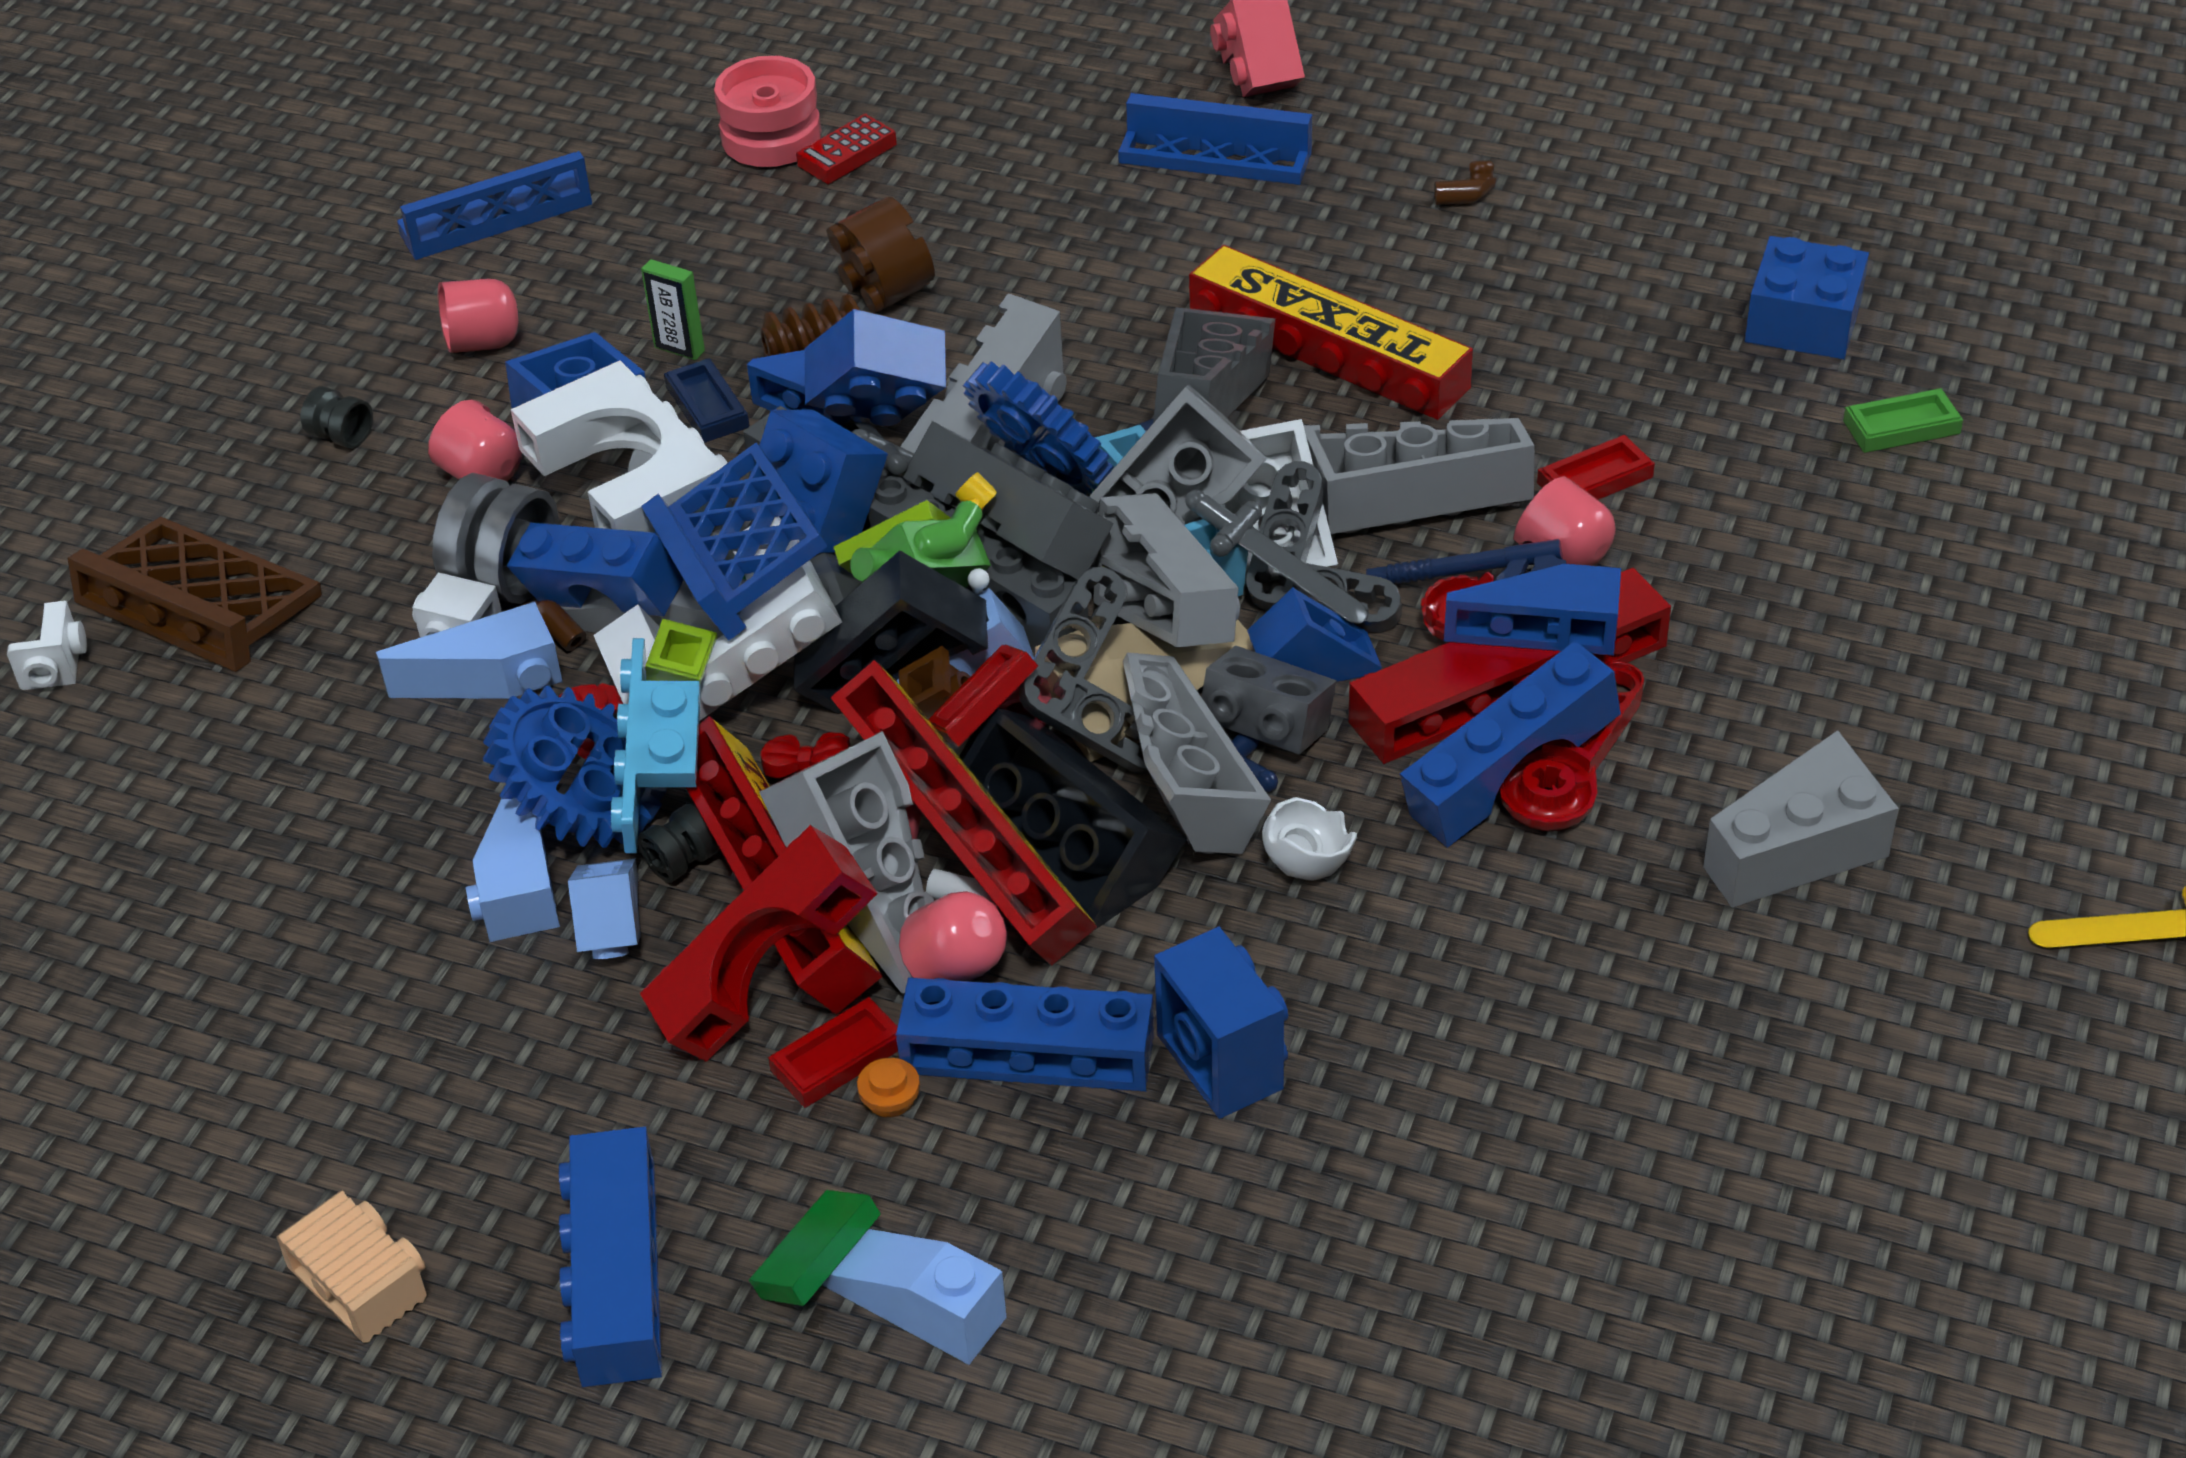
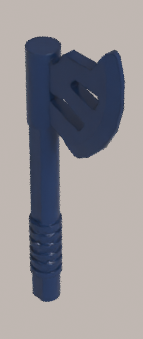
M1560 539L1508 546L1497 550L1437 559H1421L1417 562L1414 560L1410 561V563H1395V565L1388 564L1384 567L1366 569V575L1382 577L1391 581L1394 585H1400L1404 582L1407 584L1411 583V581L1433 580L1438 577L1506 567L1496 577V580L1525 574L1528 565H1534L1531 571L1533 572L1567 564V562L1563 560Z

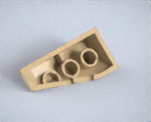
M1239 620L1236 621L1234 642L1175 647L1132 623L1117 624L1111 626L1084 679L1132 706L1123 665L1127 652L1174 657L1195 689L1199 690L1204 685L1206 668L1234 646H1239L1253 652L1255 650L1247 629ZM1079 630L1058 638V645L1066 655L1080 657L1085 654L1087 642ZM1038 645V646L1035 647V655H1036V653H1037V651H1038L1040 645ZM1046 656V657H1045V662H1050V663H1052V662L1048 659V657ZM1056 665L1047 681L1051 696L1059 699L1060 696L1053 692V688L1059 676L1065 670ZM1068 671V672L1071 674V676L1073 677V676H1074V672H1073V671ZM1089 704L1083 708L1081 716L1085 728L1096 734L1107 732L1111 723L1107 710L1097 704ZM1124 720L1122 729L1111 739V743L1117 746L1118 742L1126 737L1137 744L1140 743V739H1133L1123 733L1130 727V723ZM1073 739L1090 762L1104 757Z

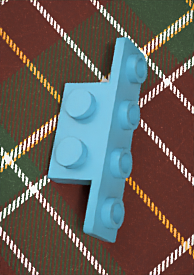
M633 638L631 659H621L620 667L621 693H629V703L618 704V738H626V750H615V785H623V796L612 797L611 827L612 832H622L625 853H637L641 787H696L700 682L646 681L645 665L647 658L644 638Z

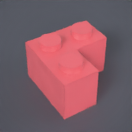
M1230 0L1213 19L1214 24L1210 27L1212 45L1216 52L1221 51L1223 63L1230 62L1232 80L1236 86L1240 85L1243 97L1293 88L1305 78L1288 0Z

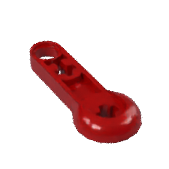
M1621 661L1604 663L1614 671L1616 684L1624 685L1631 690L1618 693L1621 715L1579 747L1565 739L1544 743L1542 749L1522 758L1510 771L1500 786L1499 792L1502 805L1516 821L1537 830L1559 831L1577 825L1591 812L1598 793L1596 770L1628 725L1642 701L1644 676L1637 667Z

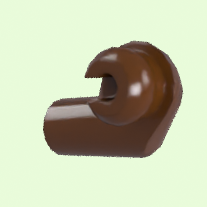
M1490 160L1472 161L1469 165L1470 178L1465 180L1435 182V205L1470 204L1480 200L1495 187L1497 177H1493V162Z
M551 600L535 601L551 636L567 652L575 650L583 643L587 636L586 632L559 604Z

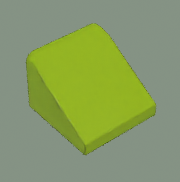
M662 619L645 665L646 681H699L701 684L717 639V632Z

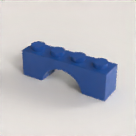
M1572 642L1400 773L1410 816L1448 848L1491 815L1494 800L1503 781L1515 765L1529 752L1546 742L1557 739L1569 740L1579 747L1621 715L1614 671L1578 642Z

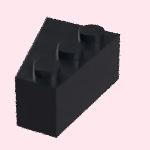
M899 550L835 606L842 623L795 654L794 690L838 714L841 711L830 697L874 660L897 682L899 670L940 646L949 651V657L967 649L972 655L988 649L986 600Z

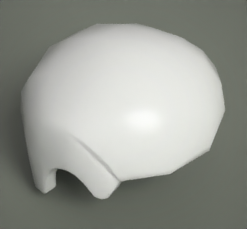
M1294 797L1275 805L1263 825L1262 839L1269 858L1287 876L1314 881L1331 876L1346 861L1357 839V833H1347L1345 817L1342 811H1326L1324 807L1315 801Z

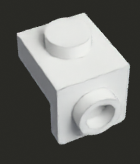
M67 600L44 604L40 640L8 645L7 656L20 689L30 690L76 684L79 654L86 653L87 649L83 623L81 621L74 622Z

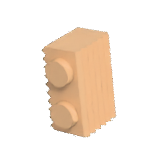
M342 1190L276 1237L287 1267L363 1343H368L373 1335L381 1334L384 1327H391L395 1319H402L405 1311H412L416 1303L424 1302L427 1294L420 1272L425 1269V1263L416 1248L407 1239L402 1237L397 1242H394L389 1234H385L387 1232L386 1225L371 1204L363 1201L359 1205H355L352 1199L348 1198Z

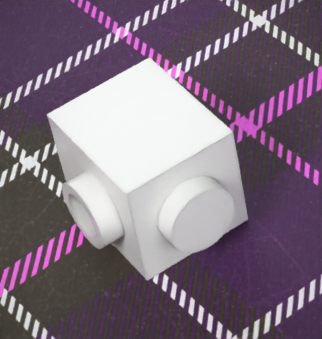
M439 572L426 590L417 596L412 607L413 620L417 624L420 638L502 612L496 586Z

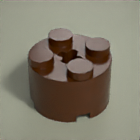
M886 197L881 201H877L837 222L826 230L831 245L840 254L843 264L838 266V273L842 282L850 292L858 288L861 290L863 300L873 314L923 289L935 278L933 260L924 238L914 239L912 233L906 227L914 221L906 209L893 197Z

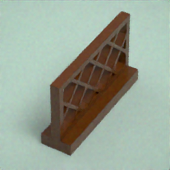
M161 516L100 555L82 548L67 558L74 602L235 672L251 662L249 652L251 644L322 596L321 584L318 581ZM162 537L175 542V544L150 546ZM211 557L216 559L210 561L186 563V559L189 558ZM180 561L179 564L148 566V562ZM141 563V567L138 568H128L126 566H123L126 564ZM250 573L257 576L226 580V575ZM220 576L218 581L188 583V579ZM181 580V584L177 585L164 583V581ZM293 591L290 595L270 597L266 595V592ZM260 593V598L228 601V596ZM221 597L222 601L208 602L204 598ZM260 614L246 624L244 616Z

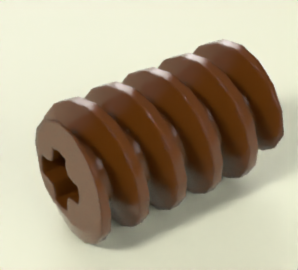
M846 294L841 297L839 310L830 298L822 301L820 314L813 304H804L801 319L792 307L785 308L783 310L782 324L772 311L766 312L764 314L763 327L761 328V339L765 357L805 350L809 344L853 309L860 310L853 297Z

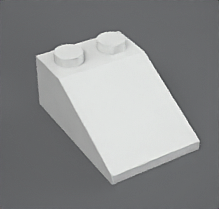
M1302 419L1240 431L1267 459L1234 497L1222 504V506L1235 514L1245 502H1257L1262 508V515L1253 527L1258 531L1261 527L1273 481L1278 470L1285 464L1294 461H1305L1313 465ZM1299 480L1296 487H1290L1293 500L1291 509L1299 512L1297 503L1301 491L1308 489L1306 480ZM1322 503L1306 563L1336 569L1338 568V562ZM1283 525L1273 532L1271 540L1281 547H1289L1298 541L1300 531L1294 526ZM1249 551L1247 557L1244 587L1247 586V572L1252 558V553H1250ZM1275 569L1270 581L1280 580L1279 574Z

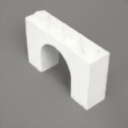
M620 360L511 409L519 450L543 476L594 453L608 449L631 448L653 455L651 459L640 467L588 491L595 528L656 533L641 507L644 503L659 493L667 505L670 506L728 463L722 455L718 454L715 456L705 446L702 437L695 428L691 427L688 429L678 419L674 408L668 401L661 402L652 393L648 382L642 375L635 376ZM731 498L725 508L733 507ZM707 502L701 508L696 510L694 513L703 512L709 502Z
M779 516L774 517L770 527L779 526L781 522ZM799 539L790 541L785 551L799 543ZM769 544L760 545L755 556L763 555ZM732 549L734 555H736L738 549ZM810 560L742 609L740 617L747 628L729 641L724 635L716 640L700 684L699 721L842 623ZM754 573L745 574L746 580L750 579ZM638 604L593 635L623 704L629 703V693H621V659H631L633 638H644L646 658L648 660L659 630L658 624Z

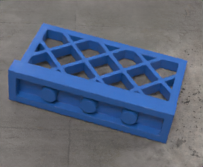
M757 442L670 506L667 505L659 493L641 506L696 601L728 641L747 628L738 612L828 547ZM753 469L748 479L740 480L741 477ZM768 492L763 502L755 503L759 494ZM738 497L733 507L725 508L730 498ZM707 502H709L703 512L694 513L696 510H698ZM784 515L779 526L770 527L774 517ZM754 520L749 530L740 531L745 521ZM723 525L719 535L710 536L715 526ZM803 539L788 551H785L790 541ZM769 544L763 555L755 556L760 545ZM738 549L734 559L725 560L729 550ZM754 573L750 579L739 586L745 574Z

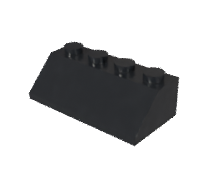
M997 708L987 718L963 759V763L1094 921L1097 928L1156 889L1187 839L1034 717Z

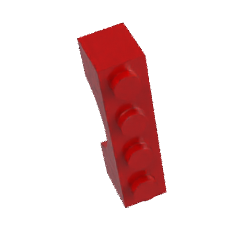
M809 825L669 965L664 967L660 974L639 994L668 1043L707 1062L749 1021L747 996L753 972L760 959L776 941L793 931L805 928L820 929L835 936L878 893L846 846L814 826Z

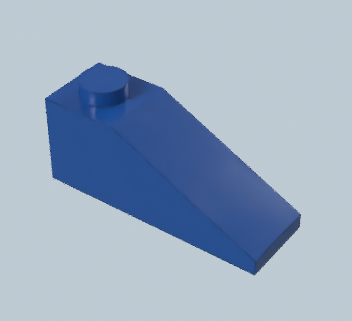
M1561 564L1448 592L1446 597L1444 642L1562 651L1572 642L1576 641L1592 654L1614 655L1621 568Z

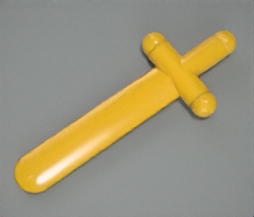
M2185 886V887L2183 888V890H2182V898H2183V900H2184L2185 906H2186V886ZM2186 909L2044 920L2032 924L2028 934L2035 944L2046 948L2186 937Z

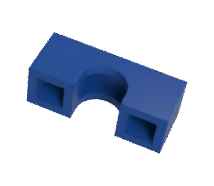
M530 522L507 564V567L537 601L551 600L560 606L581 608L593 588L609 597L624 613L638 604L648 615L665 616L684 580L661 539L653 532Z

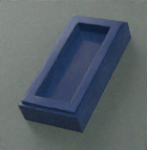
M710 358L664 373L667 390L691 426L698 431L704 443L750 427L748 413Z

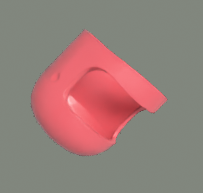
M496 279L439 282L438 306L443 337L450 353L502 348L514 339L518 329V309L514 294L508 285Z
M476 400L460 401L448 409L434 426L429 439L428 454L432 463L458 480L470 473H477L508 482L518 470L522 460V452L519 450L515 430L504 421L493 416L487 406Z
M1562 476L1546 484L1534 496L1517 523L1513 540L1521 545L1560 539L1563 560H1566L1567 564L1594 566L1605 556L1613 543L1616 531L1615 521L1611 511L1603 503L1571 479Z
M968 891L956 892L928 903L907 916L900 931L899 948L903 963L913 978H944L953 981L969 982L982 976L998 964L1006 948L1007 931L1002 915L997 907L987 898Z

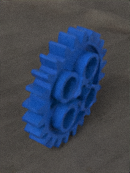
M992 361L988 365L982 362L964 383L963 387L966 389L964 395L971 400L968 405L980 413L977 418L990 430L989 432L1005 442L1004 447L1015 451L1023 459L1044 469L1079 492L1090 496L1114 468L1107 461L1110 457L1109 454L1098 448L1101 442L1091 435L1088 431L1089 427L1077 422L1073 418L1074 412L1072 410L1063 409L1058 404L1056 396L1049 395L1037 382L1025 379L1019 371L1014 375L1006 365L1002 364L999 368ZM1042 426V428L1037 433H1035V431Z
M545 686L539 696L528 688L520 699L511 696L505 707H500L489 726V732L483 740V743L489 747L483 756V761L494 765L488 776L489 780L506 783L499 795L501 799L516 798L520 802L515 814L523 816L531 812L536 815L535 829L539 831L548 823L555 826L557 840L560 841L565 838L568 832L575 833L578 843L583 847L586 846L592 835L602 848H606L613 837L621 844H624L622 832H612L611 827L612 797L623 796V785H615V750H626V738H618L617 719L613 717L614 705L610 703L601 710L595 707L593 694L589 693L582 702L576 700L574 692L569 687H566L561 697H558L550 686ZM586 738L592 739L594 747L576 774L565 794L559 793L556 790V786ZM641 787L638 836L646 825L650 824L662 805L660 800L666 793V787Z

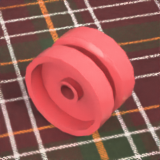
M757 56L731 65L716 79L714 94L716 108L720 115L719 130L721 144L726 154L737 162L755 167H778L797 162L796 152L821 138L820 115L816 108L817 89L815 76L811 69L800 61L783 56Z

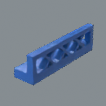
M1131 93L1126 103L1127 132L1118 151V160L1122 164L1300 185L1312 153V114ZM1136 143L1157 146L1149 150L1135 148ZM1189 149L1201 151L1195 155L1181 153ZM1232 155L1247 157L1242 160L1227 159V157ZM1278 160L1295 162L1293 167L1272 164Z
M580 151L400 206L403 217L397 220L400 236L413 258L417 260L592 205L584 157Z

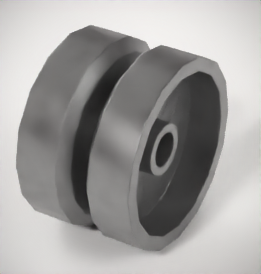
M470 473L459 479L447 494L436 521L432 551L436 575L439 572L496 586L499 600L510 603L522 604L532 598L533 595L512 573L507 564L530 522L559 525L556 502L547 491L519 484L509 485L505 480L482 474Z

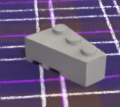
M1153 493L1100 497L1099 515L1114 524L1096 555V567H1105L1113 570L1121 577L1125 585L1126 597L1117 616L1175 647L1234 642L1236 621L1240 614L1238 586L1159 495ZM1097 583L1094 586L1093 603L1098 606L1104 601L1111 602L1104 597L1106 587L1103 584Z
M1837 730L1710 819L1703 868L1733 908L1889 857L1899 808Z

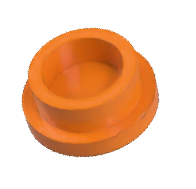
M882 1058L873 1061L858 1076L857 1089L859 1098L871 1112L878 1116H899L911 1108L919 1094L920 1081L918 1072L910 1063L898 1058Z

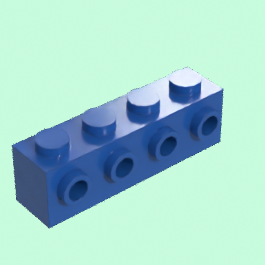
M908 977L896 1032L899 1059L910 1063L917 1070L918 1075L1146 1092L1154 1039L1153 994L1071 989L1061 986L1040 987L1011 985L1003 982L982 983L953 981L944 978L924 979Z

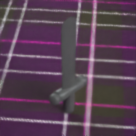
M849 415L859 427V429L852 431V433L888 453L884 466L891 474H903L907 470L914 453L885 440L866 418Z
M1192 490L1186 495V506L1220 530L1210 542V549L1214 555L1219 557L1226 556L1239 544L1347 621L1362 623L1367 619V609L1360 601L1253 527L1262 515V508L1257 502H1245L1234 514L1208 495H1205L1201 490Z

